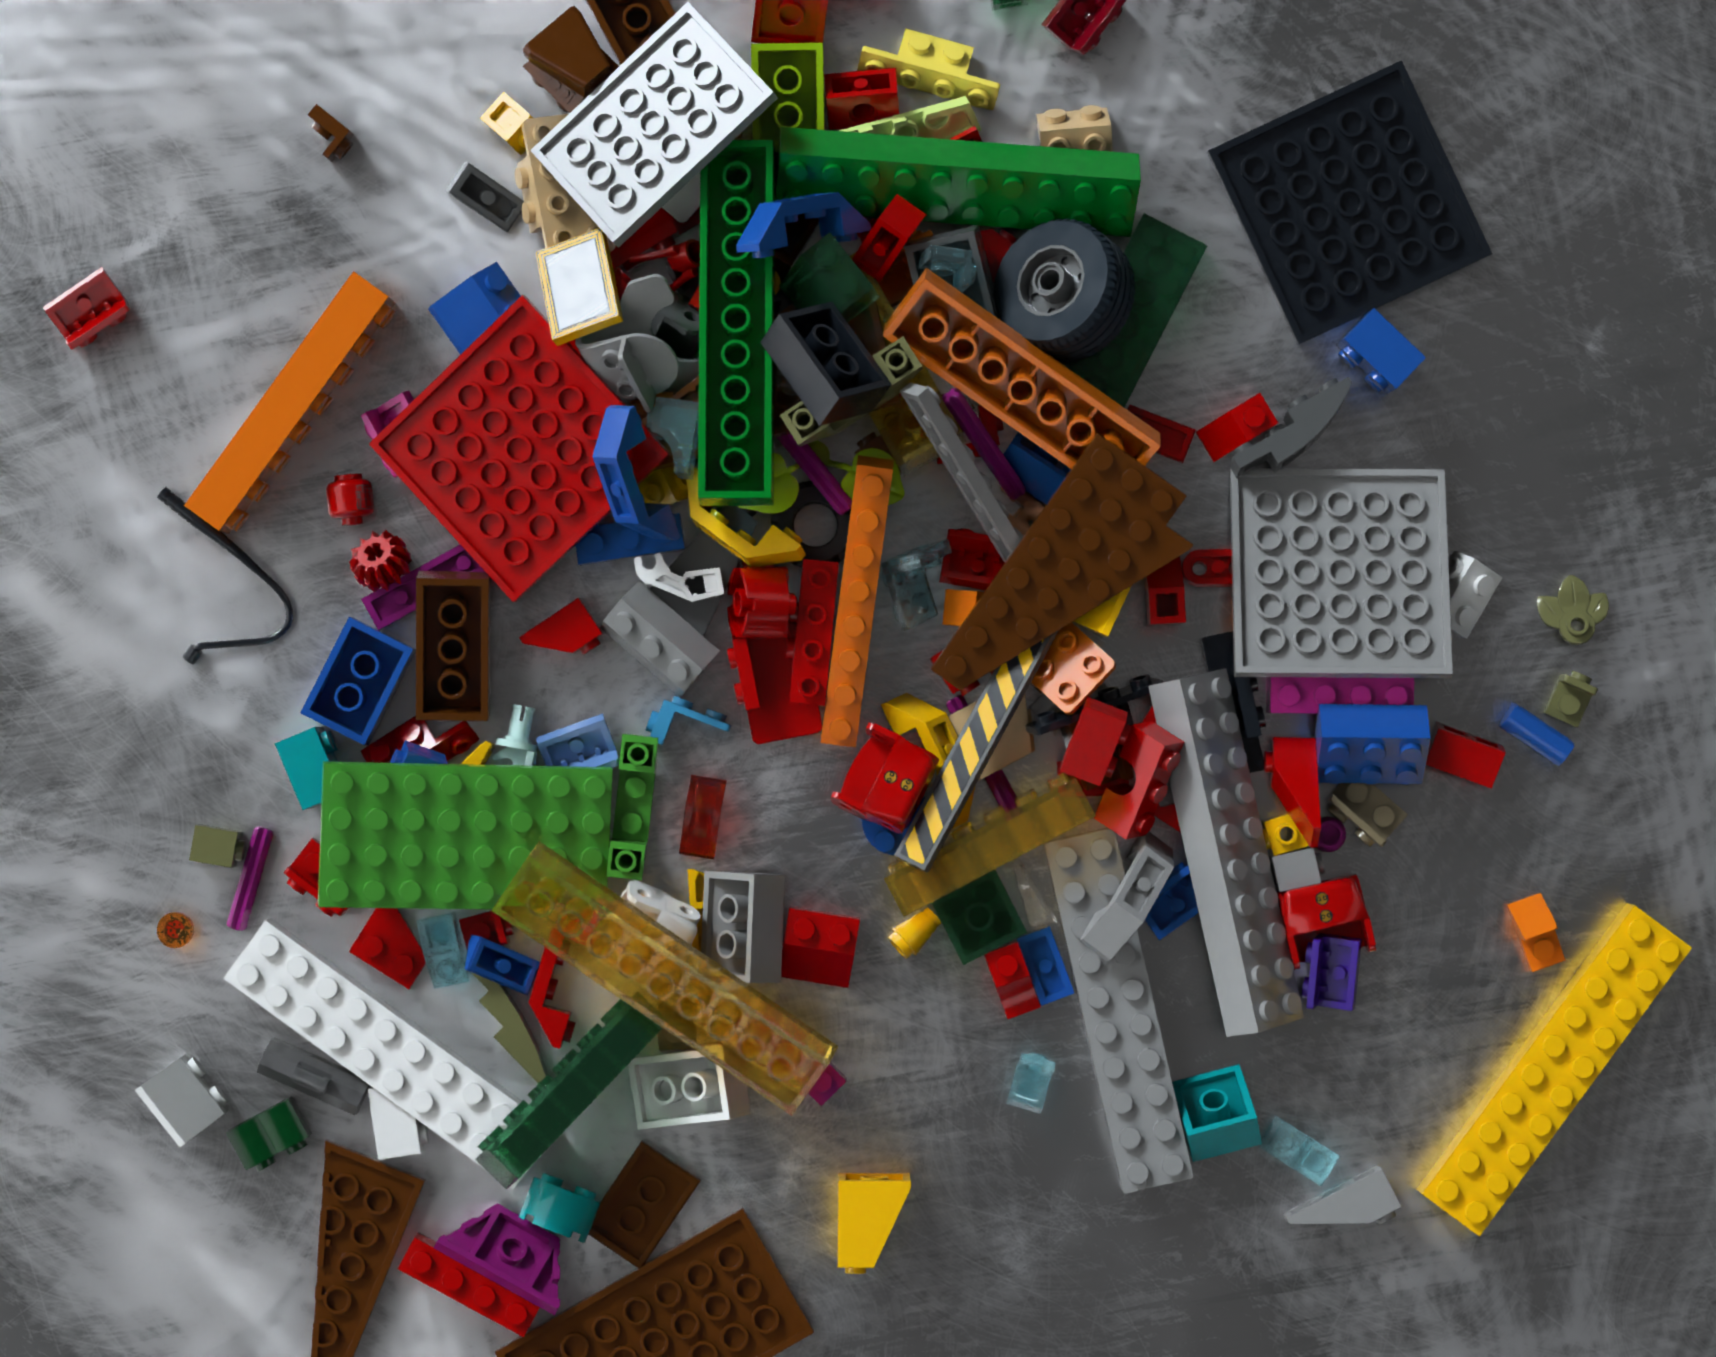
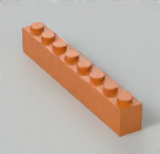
M858 455L820 743L856 748L894 460Z

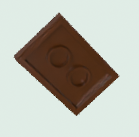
M642 1140L600 1201L601 1204L588 1235L639 1268L646 1263L701 1179Z

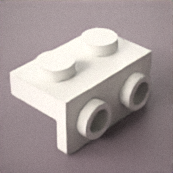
M1454 551L1448 559L1451 631L1467 639L1503 577L1475 558Z

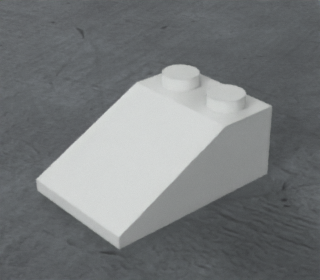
M741 1043L627 1059L638 1130L729 1120L751 1114Z
M186 1054L135 1090L179 1147L197 1137L230 1111L225 1105L229 1101L222 1090L216 1085L211 1087L203 1077L206 1074L203 1066L196 1058L192 1057L189 1059Z

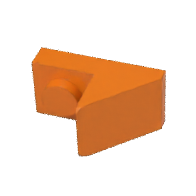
M1541 893L1506 904L1530 972L1566 961L1555 929H1558V926Z

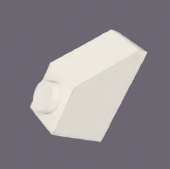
M372 1086L369 1087L368 1096L378 1160L421 1154L424 1151L423 1144H429L427 1126L420 1123V1121Z

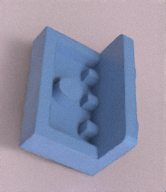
M603 713L536 737L538 748L546 766L611 767L613 769L619 765L617 748Z

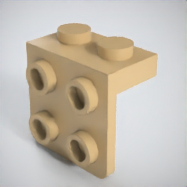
M1088 105L1080 110L1050 109L1045 113L1036 114L1040 146L1113 152L1112 126L1107 107L1101 108L1095 105Z

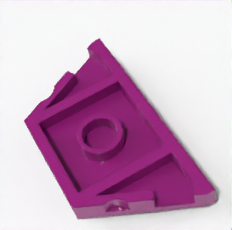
M497 1203L485 1210L482 1216L472 1218L463 1223L453 1233L447 1236L442 1235L438 1238L434 1249L555 1316L560 1306V1299H558V1282L560 1280V1265L558 1264V1256L560 1254L559 1237L532 1224L527 1219L519 1218L518 1214Z

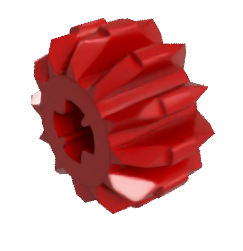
M387 530L380 536L372 531L369 539L364 540L360 538V547L351 549L353 558L349 561L350 569L355 574V579L360 585H363V587L367 586L374 593L380 587L389 591L392 583L401 584V575L410 573L408 564L412 559L406 544L397 535L393 536Z

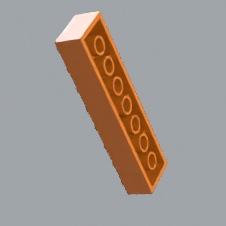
M928 268L925 269L884 324L882 335L884 338L893 343L904 336L921 364L1070 469H1072L1097 432L1145 466L1161 446L1160 433L1051 355L1034 346L1020 333Z
M353 271L184 506L218 531L230 534L234 529L237 532L249 517V514L245 511L254 500L258 503L269 490L270 485L266 482L274 472L279 474L290 461L291 456L287 453L295 442L300 445L311 432L312 427L308 425L316 413L321 416L333 401V398L329 396L337 384L342 387L351 377L354 369L350 366L359 355L363 358L369 352L375 342L371 337L380 326L384 329L390 323L396 313L392 309L396 303Z

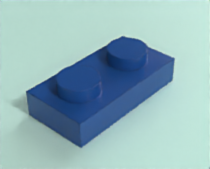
M1050 926L1016 938L1041 1006L1075 993Z

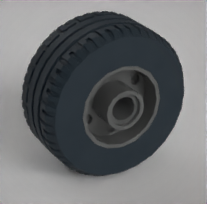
M1075 219L1051 220L1037 225L1024 233L1011 245L1003 257L994 282V297L998 318L1020 333L1034 346L1045 351L1059 362L1079 361L1105 348L1116 338L1126 324L1132 310L1135 295L1134 273L1125 253L1099 230L1088 223Z

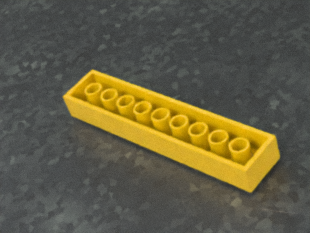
M1626 903L1416 1190L1480 1237L1692 947L1637 906Z

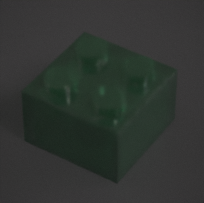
M994 867L930 899L963 965L1027 933Z

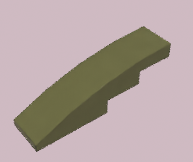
M472 973L488 990L479 1002L503 1026L494 1038L544 1088L550 1082V1077L539 1046L521 1010L505 986Z

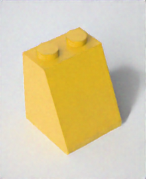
M838 1173L837 1261L838 1267L845 1268V1273L864 1274L866 1273V1268H874L910 1192V1173Z

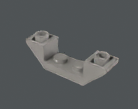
M1151 832L1137 838L1126 857L1132 861V864L1109 905L1095 912L1079 940L1107 962L1115 956L1142 925L1174 868L1173 849Z

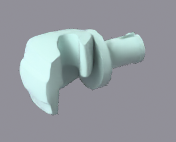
M513 704L508 735H504L503 738L496 737L495 741L496 745L506 747L493 754L492 760L509 758L512 760L513 765L535 766L538 745L531 744L532 740H529V735L536 708L526 706L523 721H520L522 706Z

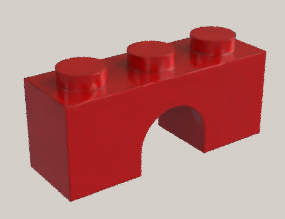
M1152 721L1131 725L1130 732L1119 756L1132 765L1136 774L1135 786L1133 788L1124 783L1106 787L1094 819L1126 840L1146 835L1154 825V814L1159 802L1167 794V783L1171 773L1180 762V752L1184 741Z

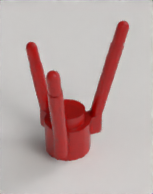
M689 239L666 249L632 256L629 258V262L633 264L667 257L669 266L674 271L682 272V275L670 284L671 289L676 291L687 280L698 275L696 268L700 267V242L695 239Z

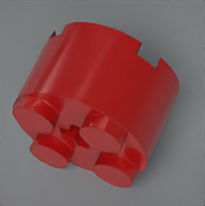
M786 566L742 567L732 570L728 582L727 595H734L733 607H727L730 630L734 637L743 639L787 638L789 615L795 614L796 596L794 593H789V572Z

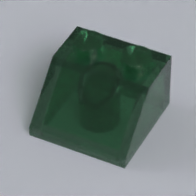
M830 232L801 254L779 285L797 310L832 301L847 323L880 298L873 285Z

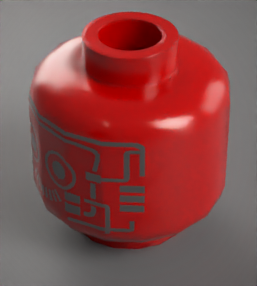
M361 473L334 476V482L327 485L328 514L331 518L341 519L342 526L363 524V517L369 516L374 512L372 484L369 480L362 479Z

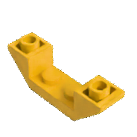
M690 463L687 465L685 472L690 517L697 528L750 567L801 561L806 556L800 544L803 540L787 527L782 531L775 525H772L755 546L756 540L742 529L736 533L726 526L729 521L721 513L713 509V506H701L698 500V469Z
M907 692L881 704L893 732L901 735L916 728L925 749L939 758L935 768L938 775L958 738L947 713ZM975 787L953 828L968 821Z

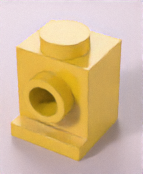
M1288 813L1261 821L1267 850L1269 849L1272 856L1309 846ZM1284 827H1289L1292 830V837L1287 841L1282 840L1280 837V831Z

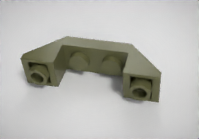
M904 336L873 355L876 363L892 384L875 409L897 396L900 390L909 384L923 369ZM801 401L780 414V417L800 447L835 435L869 413L819 426Z

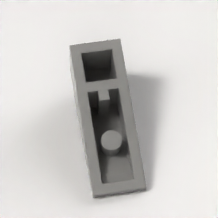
M1376 1165L1283 1213L1289 1224H1365L1374 1221L1377 1224H1382L1396 1216L1395 1210L1402 1206L1382 1168Z

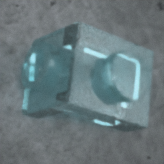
M1022 1053L1015 1067L1006 1104L1040 1114L1056 1063L1048 1061L1047 1057L1038 1053Z

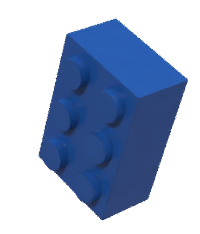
M348 617L300 713L364 746L369 745L416 653V649L356 618Z
M1319 704L1314 736L1316 738L1318 783L1423 784L1431 739L1427 705Z

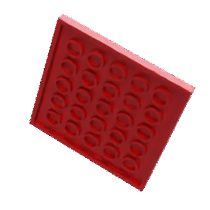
M522 295L389 423L369 445L511 601L517 602L611 512L592 456L606 408L610 405H625V403L586 364L584 359L568 342L559 346L554 343L549 321L525 295ZM643 423L642 427L646 440L627 451L638 485L671 455Z

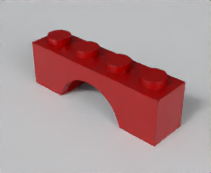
M419 1232L417 1233L397 1268L398 1270L518 1335L525 1336L540 1307L434 1249L436 1241Z

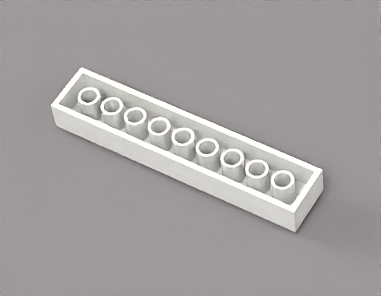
M272 918L264 921L223 978L513 1190L559 1128Z

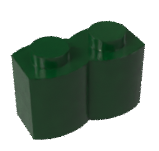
M292 1096L226 1132L245 1170L255 1166L257 1172L276 1162L274 1155L284 1150L290 1155L307 1146L308 1144L305 1139L312 1134Z

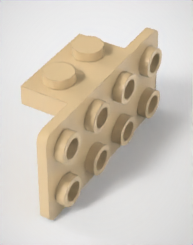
M568 114L529 118L522 123L527 156L517 163L515 181L517 187L522 189L524 199L522 204L523 220L529 225L530 233L542 232L545 248L599 228L530 151ZM607 236L609 251L611 252L615 249L616 245Z

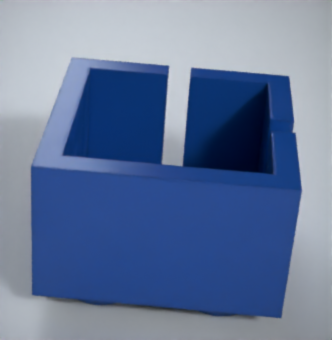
M1375 308L1366 313L1336 344L1341 350L1338 353L1339 357L1351 368H1354L1356 365L1362 368L1366 374L1365 382L1377 393L1383 390L1388 394L1397 389L1426 358Z

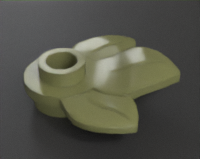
M1569 575L1562 582L1558 591V597L1539 596L1537 598V610L1544 624L1558 629L1561 637L1566 642L1573 645H1581L1592 638L1595 632V625L1606 618L1609 602L1606 593L1590 595L1587 586L1581 579L1574 575ZM1579 621L1583 624L1584 629L1575 631L1572 629L1571 623Z

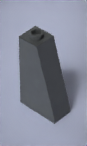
M723 506L719 513L729 521L726 526L736 533L742 529L752 537L758 525V522L753 519L757 512L741 509L737 506ZM701 531L669 568L672 573L683 577L684 573L688 571L720 567L724 592H726L731 572L734 568L738 567L741 559ZM703 576L695 577V579L688 578L685 582V585L689 586V591L692 595L694 593L698 595L706 593ZM655 586L650 587L654 594L703 636H705L724 596L721 595L691 602Z

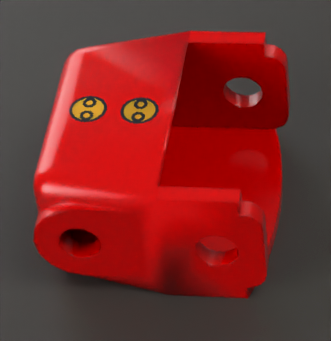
M869 722L866 726V733L871 738L865 743L854 759L844 780L841 793L833 791L830 797L831 802L838 806V808L863 820L876 823L893 832L902 834L904 829L910 824L935 774L939 758L931 752L910 743L899 734L876 723Z
M1356 874L1321 881L1322 883L1277 892L1294 970L1300 969L1299 962H1305L1308 942H1313V939L1319 933L1362 939L1361 948L1365 946L1368 952L1376 951V942L1370 917L1365 907L1360 882Z

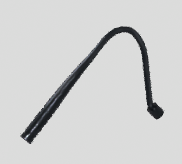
M165 487L157 498L263 579L278 594L286 610L285 623L278 631L269 636L256 639L191 644L184 653L183 658L187 662L195 664L203 653L201 651L203 649L263 645L283 636L293 622V608L284 590L224 533L218 531L184 506L185 502Z

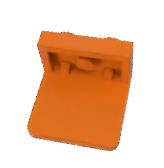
M1071 622L1057 633L1030 684L1037 691L1043 693L1065 714L1071 715L1115 670L1116 663Z

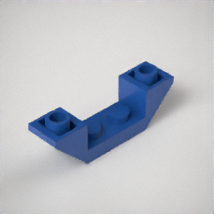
M839 192L815 193L759 203L736 244L737 252H752V258L774 256V249L788 246L785 223L799 221L798 214L803 213L805 219L818 218L821 237L835 236L836 242L858 240L857 233L870 231L871 224Z
M610 405L605 410L592 457L616 523L649 538L676 540L680 535L675 523V516L669 504L644 503V497L639 490L633 473L632 463L627 455L628 450L646 440L642 421L636 407Z

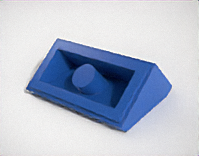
M471 935L468 943L465 970L528 996L540 962L483 937Z

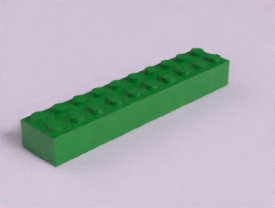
M781 127L775 179V201L815 193L839 192L863 217L879 218L895 195L898 194L927 214L922 222L1032 229L1051 220L1075 219L1088 223L1104 235L1131 237L1141 183L1139 154Z
M733 140L700 171L698 500L701 506H774V361L760 342L775 321V249L774 256L752 258V252H737L736 244L759 203L775 201V146L773 140Z

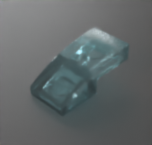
M1278 1116L1274 1117L1262 1136V1144L1257 1145L1320 1186L1324 1184L1341 1157Z

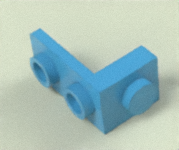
M674 696L672 702L668 700L663 701L660 712L652 711L645 730L651 732L650 737H658V744L663 745L676 712L727 732L730 731L732 725L725 722L727 715L708 708L705 714L692 710L693 702Z

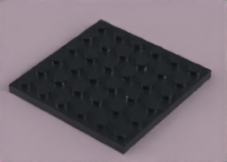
M1402 60L1207 151L1297 346L1360 317L1373 308L1377 309L1492 255V251Z

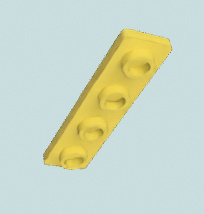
M905 28L898 55L863 46L857 71L896 68L898 85L931 93L941 98L956 99L966 96L972 106L988 110H994L1000 89V84L967 74L974 47Z

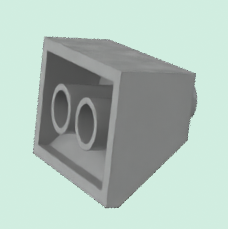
M640 580L618 601L602 621L600 627L680 698L720 652L719 649Z
M704 871L700 978L745 983H781L785 875Z

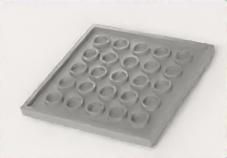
M1253 468L1237 478L1233 471L1230 470L1234 677H1452L1445 469L1281 468L1274 473L1272 468Z

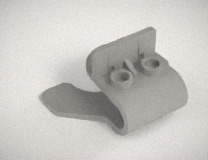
M659 274L634 279L628 283L620 300L623 322L577 338L575 341L586 364L624 403L639 399L646 413L653 410L656 394L666 389L677 393L699 376V358L684 359L676 357V354L667 343L653 336L651 324L654 316L664 307L671 305L675 298L668 281Z

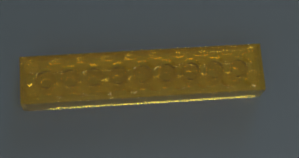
M540 841L491 910L791 1116L830 1064L838 1048V1045Z

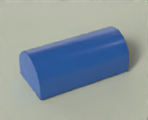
M1517 703L1510 705L1499 723L1501 729L1557 766H1560L1575 747L1572 740Z

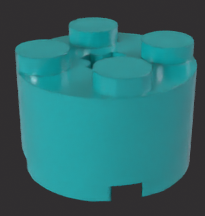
M543 1173L541 1179L534 1177L518 1217L525 1220L527 1214L534 1216L532 1224L568 1238L572 1236L573 1232L581 1234L578 1241L585 1243L601 1204L595 1200L597 1193L580 1186H576L573 1192L561 1187L564 1180L547 1173Z

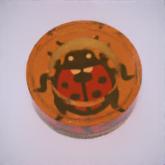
M172 912L166 914L157 925L158 938L165 946L170 948L185 946L194 935V924L190 917L184 913Z

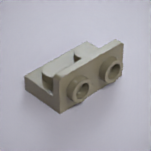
M1339 783L1325 798L1331 804L1327 810L1341 823L1344 824L1348 819L1358 829L1354 834L1369 847L1374 843L1379 847H1383L1386 843L1385 840L1408 815L1374 784Z

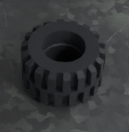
M812 481L799 482V493L796 501L787 510L772 514L771 526L775 525L782 531L787 527L795 532L794 521L802 508L811 504L826 506L833 512L836 518V533L828 543L822 546H809L801 542L800 544L806 553L803 559L841 563L845 559L851 510L844 515H839ZM803 559L801 561H794L790 563L802 568Z

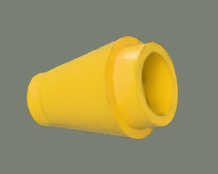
M927 907L923 912L921 911L893 928V934L888 937V940L905 959L909 958L912 954L916 956L941 924V921Z

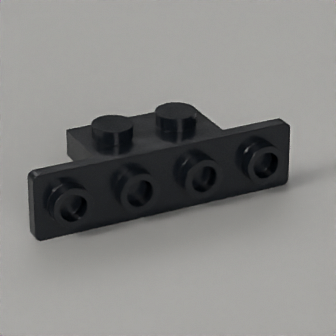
M1233 631L1203 637L1202 646L1208 672L1227 669L1249 772L1263 771L1264 760L1259 736L1262 735L1260 728L1266 727L1262 706L1256 707L1253 693L1259 691L1257 678L1234 677Z
M1149 674L1140 675L1130 679V685L1119 689L1118 686L1100 690L1098 692L1099 697L1094 699L1128 712L1126 724L1133 725L1134 722L1128 702L1150 694L1148 686L1162 683L1163 680L1152 678ZM1085 702L1071 715H1067L1063 711L1055 713L1054 710L1039 713L1034 716L1035 721L1025 725L1028 733L1042 735L1060 728L1067 749L1069 741L1064 726L1078 721Z

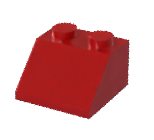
M790 906L782 949L781 977L848 988L860 918Z

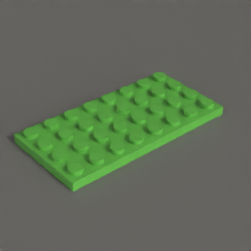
M323 761L318 907L591 911L596 909L606 911L608 877L606 874L610 843L613 769L611 767Z

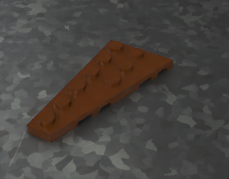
M326 1139L311 1357H354L426 1179Z

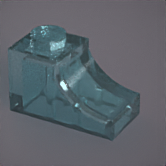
M656 397L655 407L647 414V428H651L653 436L664 440L670 446L674 459L673 472L676 476L682 479L693 480L698 448L699 402Z

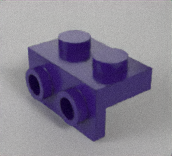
M1319 933L1313 939V942H1308L1305 962L1310 964L1309 977L1304 978L1302 986V998H1307L1306 1009L1314 1010L1317 1006L1348 1011L1355 1009L1362 939Z

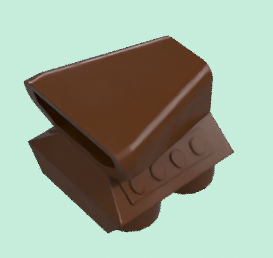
M575 6L567 9L523 48L524 56L529 61L522 67L531 74L532 80L536 85L545 88L556 99V104L560 109L569 113L619 67L600 48L583 15Z

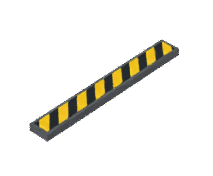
M1059 630L994 670L894 854L897 859L926 873L929 872Z

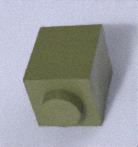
M203 824L195 825L189 860L229 868L236 867L237 861H243L246 851V840L241 839L243 831Z

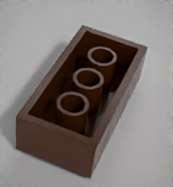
M585 0L620 65L675 15L668 0Z
M419 571L416 577V720L488 721L491 698V578L486 572Z

